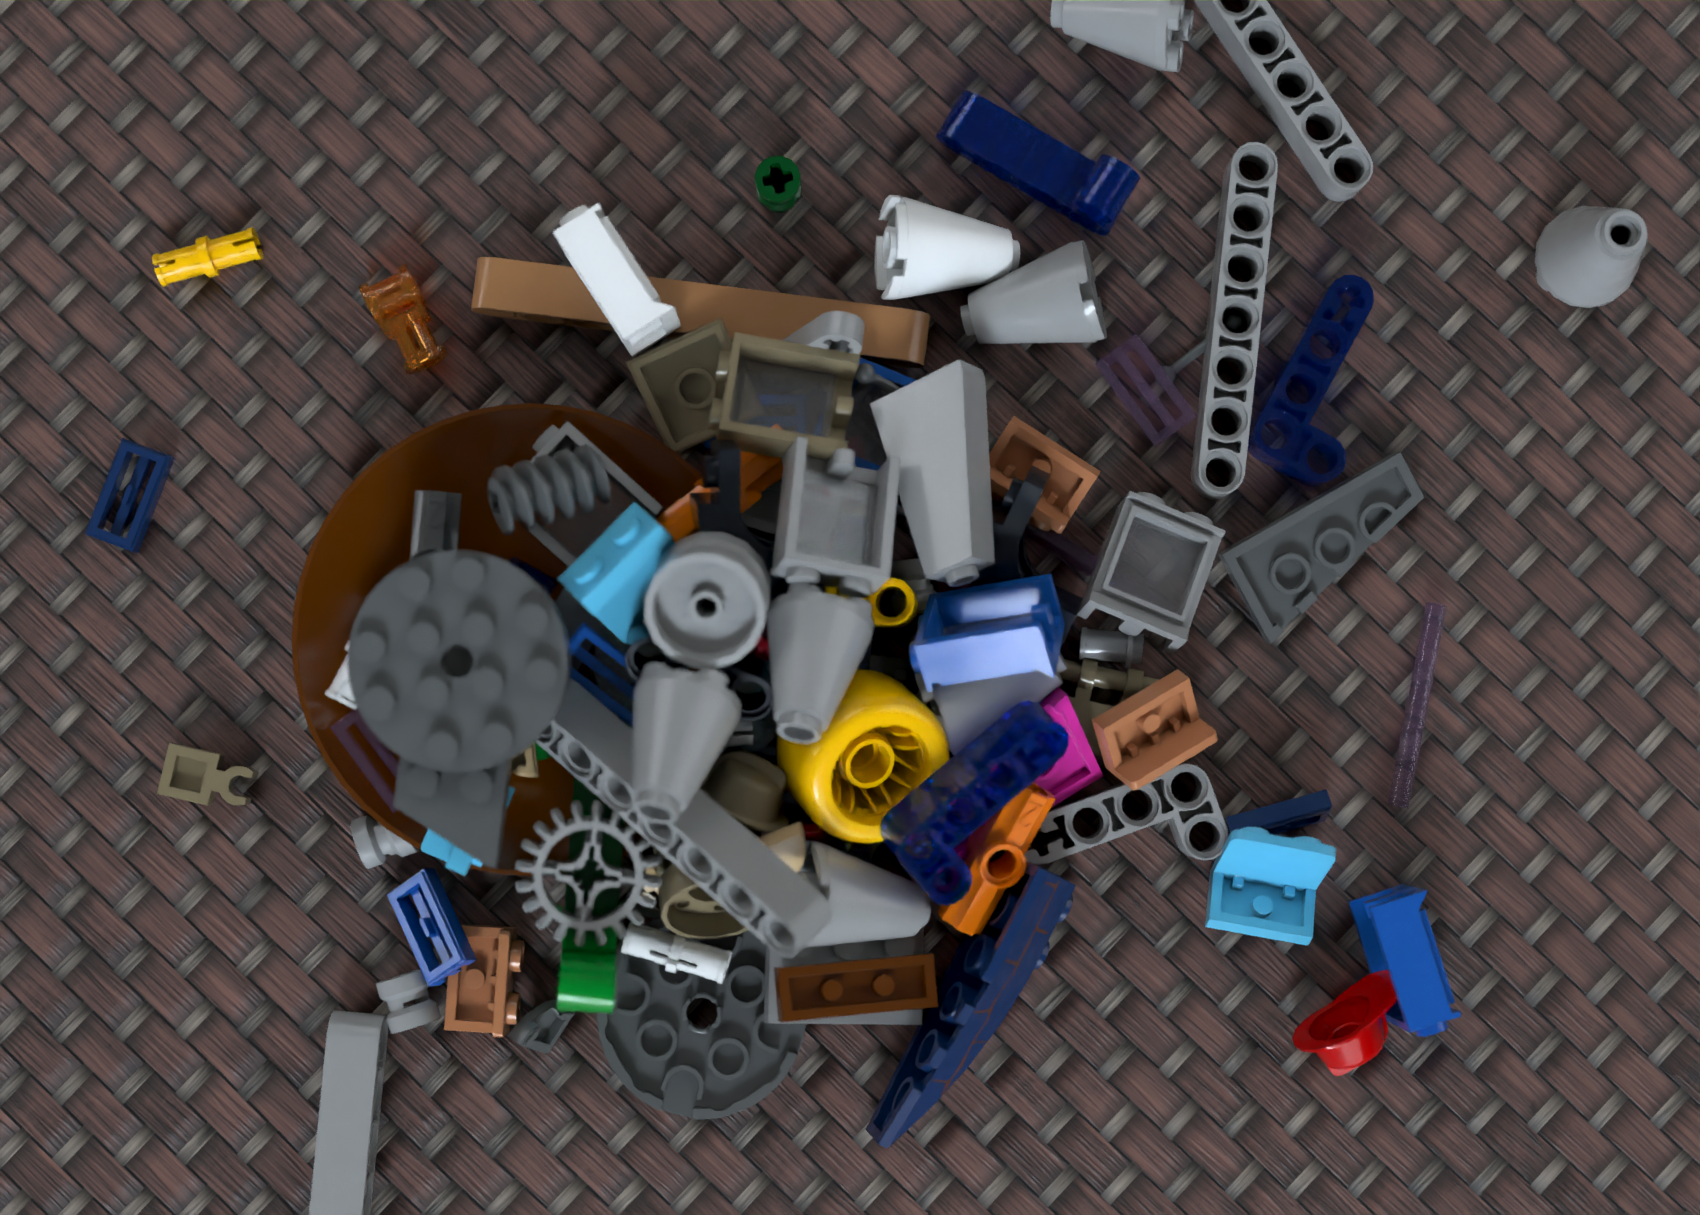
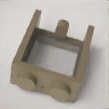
M735 332L731 350H720L715 381L725 383L723 399H712L708 429L717 431L716 440L731 439L743 452L782 458L797 436L808 438L806 456L827 460L836 449H848V441H845V436L853 408L854 399L851 398L852 384L859 365L860 354Z

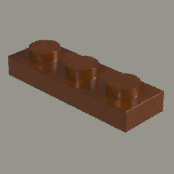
M934 953L774 967L779 1022L938 1007Z

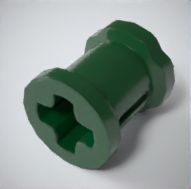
M772 156L758 165L755 172V186L760 204L774 213H784L791 210L800 199L801 174L797 165L791 159L784 156ZM772 177H782V181L785 183V192L775 193L772 186Z

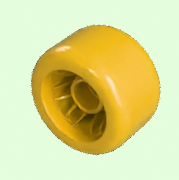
M867 669L856 670L828 728L821 732V737L817 742L807 744L792 742L778 734L776 746L777 766L785 771L787 777L786 789L824 831L838 839L854 843L886 841L913 828L931 811L938 801L949 773L950 754L948 740L941 723L934 713L896 679L887 674Z

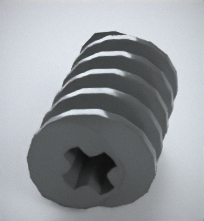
M587 444L575 447L573 452L567 449L558 451L553 458L543 455L536 457L533 463L527 460L517 462L513 469L507 465L495 468L492 477L488 481L490 507L501 532L505 536L512 535L514 532L513 518L517 517L521 526L526 531L534 527V512H537L541 521L548 525L554 522V507L556 506L561 516L566 520L574 517V501H577L584 514H588L594 510V496H597L599 501L605 505L609 503L610 499L609 482L600 455L593 447Z

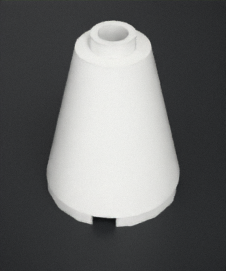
M889 195L884 200L879 220L888 221V225L883 236H876L875 278L877 290H884L881 295L882 299L896 300L989 284L1018 268L1020 244L1018 240H1013L1009 229L900 195Z

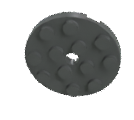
M451 550L427 554L413 559L391 572L374 588L359 610L349 640L347 666L351 691L357 708L364 721L382 743L393 752L417 765L445 772H469L490 768L506 762L524 752L540 738L557 711L560 710L565 699L571 672V652L567 629L562 616L550 595L537 581L511 564V562L500 557L481 552ZM456 645L466 647L473 656V667L463 677L453 675L449 672L447 666L444 665L448 651Z
M654 919L646 924L649 927L676 935V933L666 928L663 920ZM747 930L741 934L721 939H693L688 937V939L712 947L732 951L729 967L722 984L681 970H677L676 974L665 971V965L621 953V946L616 953L613 1013L597 1012V1026L604 1054L612 1070L625 1087L637 1098L659 1111L663 1110L676 1115L691 1117V1119H715L730 1116L755 1105L767 1097L782 1082L798 1056L806 1024L764 1023L766 944L755 934ZM707 998L716 1004L717 1018L711 1025L700 1027L691 1022L687 1012L692 1000Z

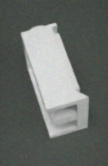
M599 203L589 209L586 205L579 206L561 218L559 221L561 227L553 231L559 245L632 358L681 327L675 306L661 302L658 293L608 217L604 215Z

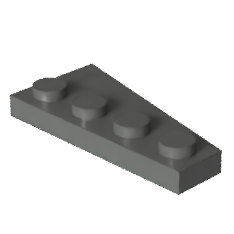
M1401 452L1389 454L1217 553L1266 643H1273L1284 632L1282 629L1299 613L1303 614L1337 577L1343 576L1355 564L1354 560L1372 543H1377L1424 498Z

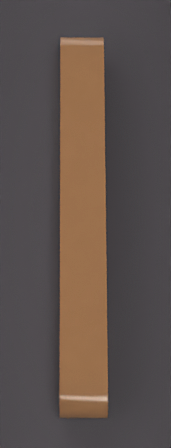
M496 257L478 258L471 311L493 317L615 332L573 267ZM646 276L658 293L661 302L675 306L681 323L680 328L664 338L675 339L718 318H722L732 341L735 332L783 340L823 313L843 311L857 315L865 323L862 351L859 353L860 358L878 365L917 369L923 368L925 364L930 315L925 312Z

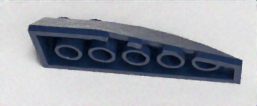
M1026 860L1024 875L1016 884L1005 889L981 935L973 934L971 936L966 933L964 934L937 987L938 1007L926 1009L922 1017V1025H918L866 1128V1131L879 1145L888 1149L916 1123L968 1068L991 1038L1029 980L1033 970L1038 969L1045 961L1050 947L1048 940L1057 922H1062L1068 915L1073 903L1072 892L1076 885Z

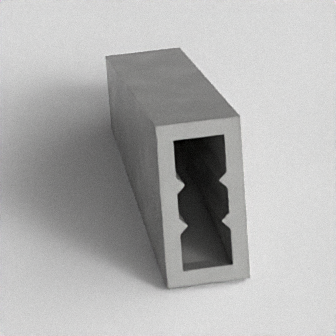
M959 359L870 403L887 459L890 456L900 458L898 493L925 577L948 583L950 587L961 586L974 581L979 577V570L995 563L986 379L982 369Z

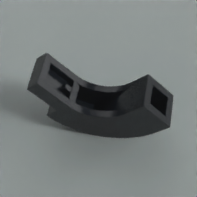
M731 439L711 440V455L703 456L702 458L703 487L711 488V492L689 493L690 507L697 533L700 531L725 532L746 541L762 557L771 578L770 602H772L779 595L787 594L791 584L784 577L770 575V570L773 567L775 542L755 535L744 524L740 507L741 450ZM815 541L797 542L796 552L825 557V553ZM818 584L817 587L824 593L825 585Z
M1032 465L1024 481L1014 477L1001 505L992 501L995 563L978 571L979 577L977 581L979 586L1040 576L1031 564L1026 552L1025 530L1051 474ZM1055 585L1065 622L1063 644L1078 614L1083 598Z

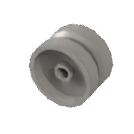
M700 531L679 539L662 555L645 596V622L653 641L671 659L692 668L717 669L739 661L756 645L764 628L771 601V578L762 557L746 541L725 532Z

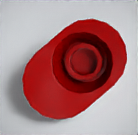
M1377 971L1363 977L1327 1006L1304 1019L1293 1034L1294 1046L1303 1052H1315L1335 1076H1342L1370 1061L1383 1048L1388 1033L1385 1013L1397 1000L1389 971Z

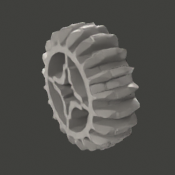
M576 800L571 803V811L574 817L572 819L565 820L562 811L558 807L551 810V817L557 825L552 830L540 820L535 822L533 828L543 838L541 843L528 838L523 839L521 847L535 856L533 860L517 859L515 868L521 872H531L532 878L517 881L516 890L517 892L534 890L535 896L527 899L522 907L528 913L542 906L545 911L536 921V926L540 930L547 927L552 919L559 922L554 932L555 940L562 941L569 927L576 929L575 946L583 947L585 931L595 930V941L598 946H603L606 944L604 928L612 926L615 935L622 939L627 936L625 926L621 921L624 917L627 916L637 926L644 922V917L634 908L635 905L640 903L645 907L653 908L655 906L656 899L651 894L643 892L644 886L660 887L662 879L658 875L647 874L645 868L660 865L661 857L659 854L643 856L642 850L650 847L652 844L643 836L635 840L632 835L636 830L628 823L625 827L619 825L618 823L621 820L619 812L612 810L609 819L601 817L603 802L601 800H594L592 816H582L581 802ZM586 829L584 846L577 856L571 859H558V861L545 859L550 849L561 838L572 832ZM602 832L613 835L624 844L633 859L634 870L622 869L621 866L610 864L603 859L600 852ZM591 846H594V861L598 862L596 870L603 867L605 875L594 878L592 886H589L588 898L583 899L584 885L580 884L581 876L575 878L573 870L574 868L581 869L584 867L585 860H588L589 849ZM543 876L556 877V880L567 882L574 887L577 893L575 914L565 910L552 899L545 886ZM620 885L631 886L626 897L616 907L602 914L591 915L593 902L601 890L607 887L619 888Z

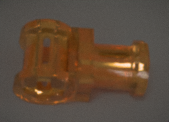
M406 263L398 266V273L372 286L367 283L359 286L362 297L377 324L390 340L395 339L406 361L403 364L406 374L424 371L448 356L445 346H438L427 324L432 321V318L425 306L427 305L426 300ZM412 333L414 334V336H415V338H416V340H417V342H418V344H419V346H420L419 349H418V347H417V345H416V343H415V341H414V339H413V337H412Z

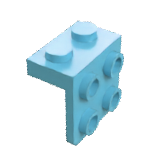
M634 502L558 580L589 612L595 615L626 644L628 632L632 626L645 619V596L662 555L675 543L667 531Z
M1244 827L1232 830L1222 847V854L1216 858L1210 869L1205 927L1308 946L1313 939L1316 889L1335 862L1336 849L1333 846L1322 844L1320 840L1313 837L1299 836L1287 838L1276 836L1259 827Z

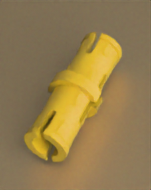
M253 227L211 240L208 236L196 238V244L152 255L153 264L159 265L154 270L163 287L168 286L170 283L206 274L208 278L219 276L221 269L263 259L262 249L257 248V246L261 245L260 240Z

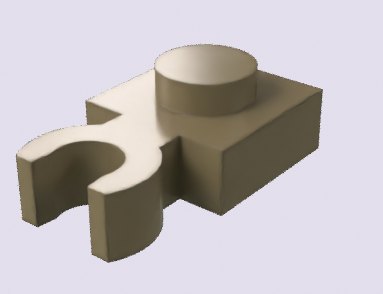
M169 743L157 794L208 806L213 805L215 794L219 792L222 798L229 804L237 806L248 805L251 803L252 798L237 794L234 789V782L239 776L257 778L258 771L249 766H233L223 770L222 765L225 754L177 743Z

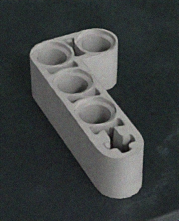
M1181 763L1154 781L1137 789L1147 799L1146 812L1138 819L1131 820L1122 810V800L1126 793L1132 790L1123 782L1051 808L1038 831L1050 832L1058 829V826L1053 822V818L1060 816L1061 829L1070 841V844L1063 846L1062 838L1057 836L1043 843L1044 852L1038 854L1035 849L1029 847L1024 856L1027 861L1033 864H1046L1168 820L1174 840L1180 851L1189 857L1205 861L1215 859L1222 854V847L1229 835L1215 793L1205 771L1196 765ZM1187 772L1193 777L1196 789L1190 799L1180 802L1171 792V783L1177 774ZM1090 807L1098 815V829L1090 836L1080 837L1073 829V817L1080 809ZM1205 821L1213 830V841L1206 849L1197 851L1190 843L1189 833L1196 823Z

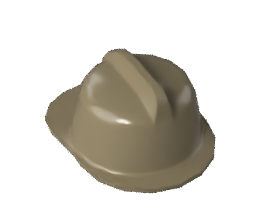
M731 751L718 757L699 787L738 822L751 828L765 832H774L788 826V817L780 808L787 783V777L783 769L748 751Z

